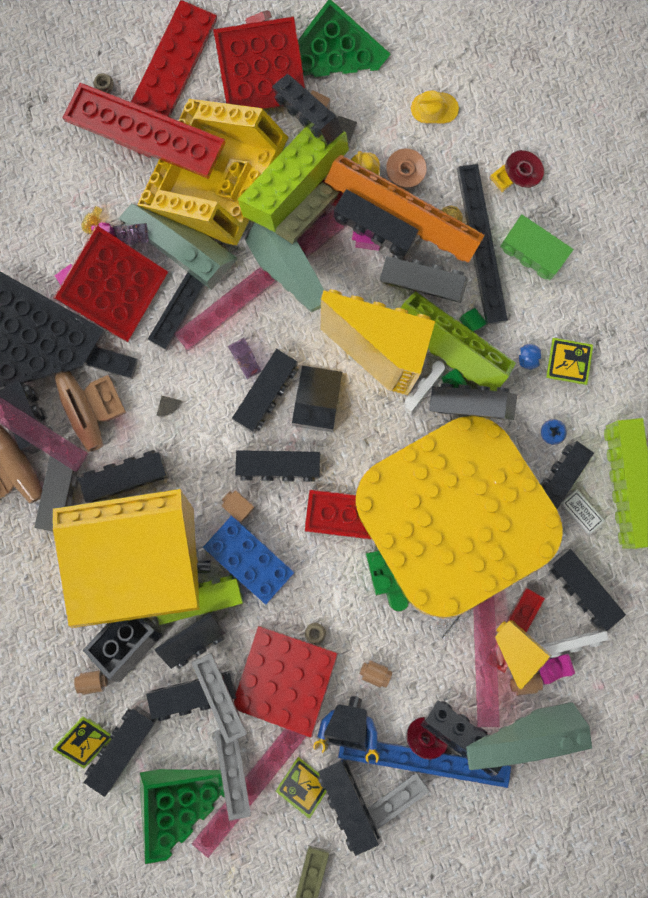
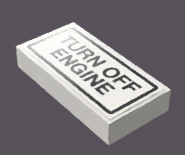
M577 489L561 503L563 508L588 535L605 521Z

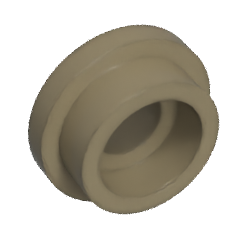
M100 73L95 77L93 85L98 90L110 93L114 88V81L108 74ZM102 83H107L106 86L101 87Z
M311 623L307 626L305 637L309 643L319 644L325 639L326 631L323 625ZM317 629L320 633L319 636L313 637L311 635L312 630Z

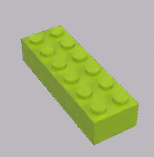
M307 127L304 128L238 198L243 217L276 232L277 227L328 175L334 160L340 155L345 156L349 151L347 133L343 131L340 136L327 146L319 138H315Z
M415 291L403 303L401 308L407 310L408 314L417 316V314L427 315L431 318L430 320L435 321L428 346L431 354L441 357L448 366L462 372L466 379L474 381L480 386L491 387L490 391H497V387H501L507 380L516 364L515 361Z
M643 418L618 420L606 425V429H604L605 441H608L609 448L607 450V459L611 463L609 476L610 481L614 485L612 498L617 507L615 520L619 524L620 529L618 541L622 545V549L648 547V448Z

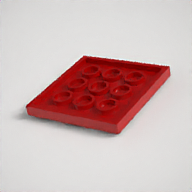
M294 16L213 29L226 104L262 109L282 107L274 98L276 94L272 86L287 73L305 88Z
M97 225L53 298L123 341L128 342L168 271Z
M258 626L236 692L237 697L234 699L237 711L307 737H313L339 653Z

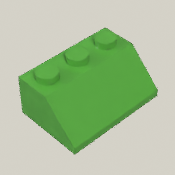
M522 214L500 246L503 248L504 253L516 257L523 266L531 267L537 271L538 276L548 280L555 276L574 250Z

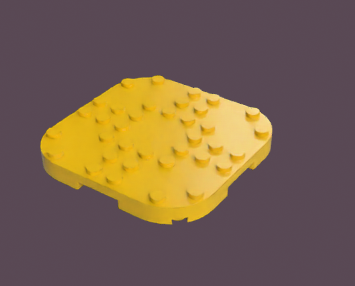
M465 416L454 419L376 463L363 475L356 492V506L359 518L394 575L405 597L418 611L432 617L441 619L454 618L475 608L485 600L543 568L555 556L562 541V522L552 501L508 434L498 424L483 417Z

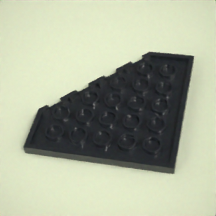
M0 271V389L19 381L28 383L85 367L106 331Z

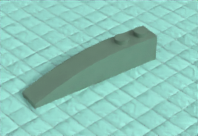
M131 203L119 217V220L129 228L134 224V231L210 290L217 285L237 261V257L206 234Z
M254 222L245 241L260 268L267 271L275 281L282 284L287 292L290 291L295 296V299L311 313L320 309L324 288L298 242L296 241L294 244H291L276 234V232Z
M573 702L535 709L528 716L515 720V723L498 729V732L487 735L466 746L469 770L538 761L593 749L590 726Z

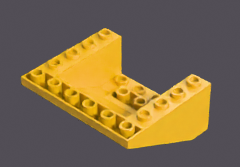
M188 99L178 121L225 139L226 144L209 179L159 159L137 205L202 232L214 239L237 246L249 222V219L242 215L238 198L278 157L289 137L262 108Z
M330 289L329 292L323 290L320 330L387 390L408 396L421 374L435 321L430 320L431 318L427 315L417 314V316L408 314V311L402 308H395V310L386 308V305L380 302H373V304L364 302V299L359 296H351L350 298L343 296L337 290Z
M181 489L53 509V534L68 626L70 628L200 610L194 508Z

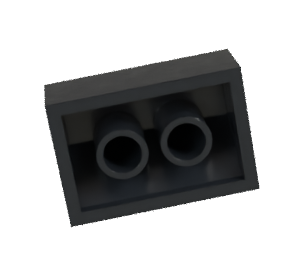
M212 611L154 650L171 669L175 666L180 669L189 663L187 658L193 654L198 657L207 651L206 646L213 642L215 646L225 639L224 634L228 631L216 612Z
M147 617L107 623L83 649V652L109 680L121 682L164 634Z

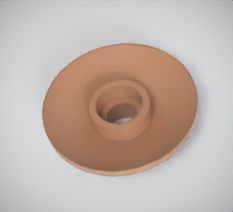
M404 148L391 154L386 164L388 178L392 183L402 188H412L420 184L427 171L423 156L413 149ZM407 169L409 173H403L402 170Z

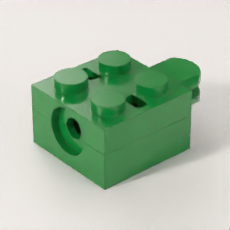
M379 550L365 553L374 594L377 596L386 593L389 606L393 610H405L409 606V601L396 582L394 575Z

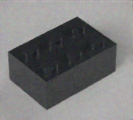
M19 381L0 389V403L20 450L34 454L54 445L53 438H55V433L51 426L48 427L45 421L47 415L45 410L39 407L37 402L39 396L36 390Z

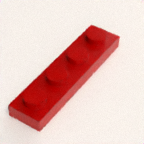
M524 588L506 623L512 620L527 633L545 598L528 588ZM496 640L485 662L505 673L508 664Z

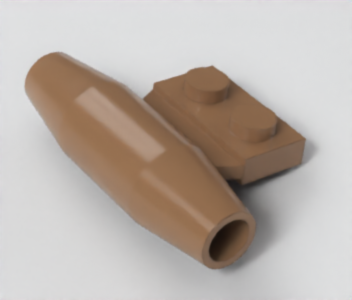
M70 371L57 374L55 381L60 401L74 432L88 452L100 449L104 444L98 421L108 422L126 414L110 376L107 375L89 383L83 391Z
M0 424V500L10 494L13 487H15L28 503L32 504L41 499L42 487L35 470L24 452L20 450L14 438Z

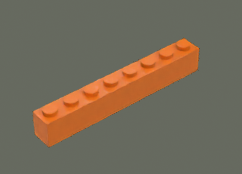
M343 155L338 156L334 160L325 180V183L329 184L332 189L343 193L347 189L419 230L418 235L421 239L436 244L439 249L454 254L458 260L469 263L484 237V234Z

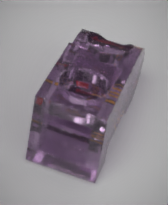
M147 223L112 225L115 237L125 244L132 245L149 242Z
M244 337L228 346L229 351L247 380L262 372Z

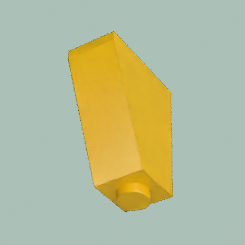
M510 620L507 623L503 621L496 629L498 634L495 638L517 686L523 689L552 655L514 621Z

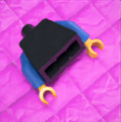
M351 696L348 706L338 704L335 710H331L321 720L318 732L319 740L313 744L314 750L318 749L319 743L323 745L322 753L328 750V744L364 752L368 748L366 761L369 763V755L374 754L376 756V763L378 762L379 753L376 751L378 748V732L373 719L368 716L367 710L361 709V698Z

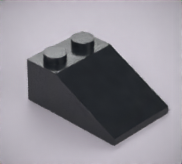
M302 365L292 426L333 433L342 378L341 371Z

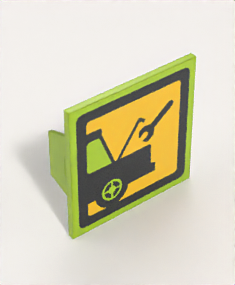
M552 338L546 378L587 385L593 345Z
M82 716L52 749L80 767L85 768L99 753L104 744H108L111 740L109 738L111 734L102 729L93 720Z
M297 757L275 790V792L309 819L327 791L319 783V773L299 757Z

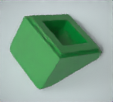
M476 308L469 310L459 318L460 322L474 333L486 325L484 318Z
M453 369L442 377V382L452 384L453 388H459V385H467L462 374L457 369Z

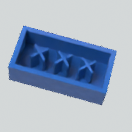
M230 516L203 546L211 556L265 605L295 573L233 516Z

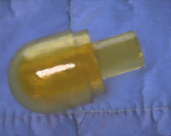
M95 206L92 213L88 212L81 223V228L85 233L91 234V226L99 225L101 221L99 218L102 212L101 208Z

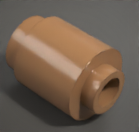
M369 660L368 663H363L359 674L362 675L361 680L379 688L381 686L386 688L391 679L392 671H389L388 667Z
M101 670L80 673L74 679L76 693L86 695L104 692L105 687L108 686V678Z
M536 673L523 689L517 686L514 678L510 679L511 691L515 692L517 696L536 694L538 691H542L543 683L540 673Z

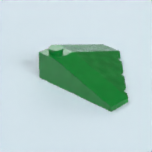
M328 0L298 39L303 76H329L330 73L336 72L349 74L358 73V70L366 69L378 71L391 55L332 0Z
M158 769L140 772V800L145 864L167 861L172 855L171 849L178 842L183 843L193 833L192 826L199 819L204 821L215 809L212 804L220 796L225 798L220 770Z

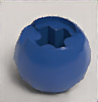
M535 344L522 346L520 348L521 355H519L520 366L527 370L539 367V359H541L540 347Z
M547 420L541 427V437L548 444L558 445L566 438L567 429L560 420ZM556 428L558 435L552 436L550 429Z

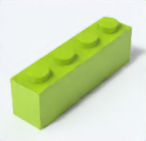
M232 575L220 578V583L212 584V580L200 583V588H198L200 610L157 616L159 625L243 604L244 600L239 580L237 578L233 579Z

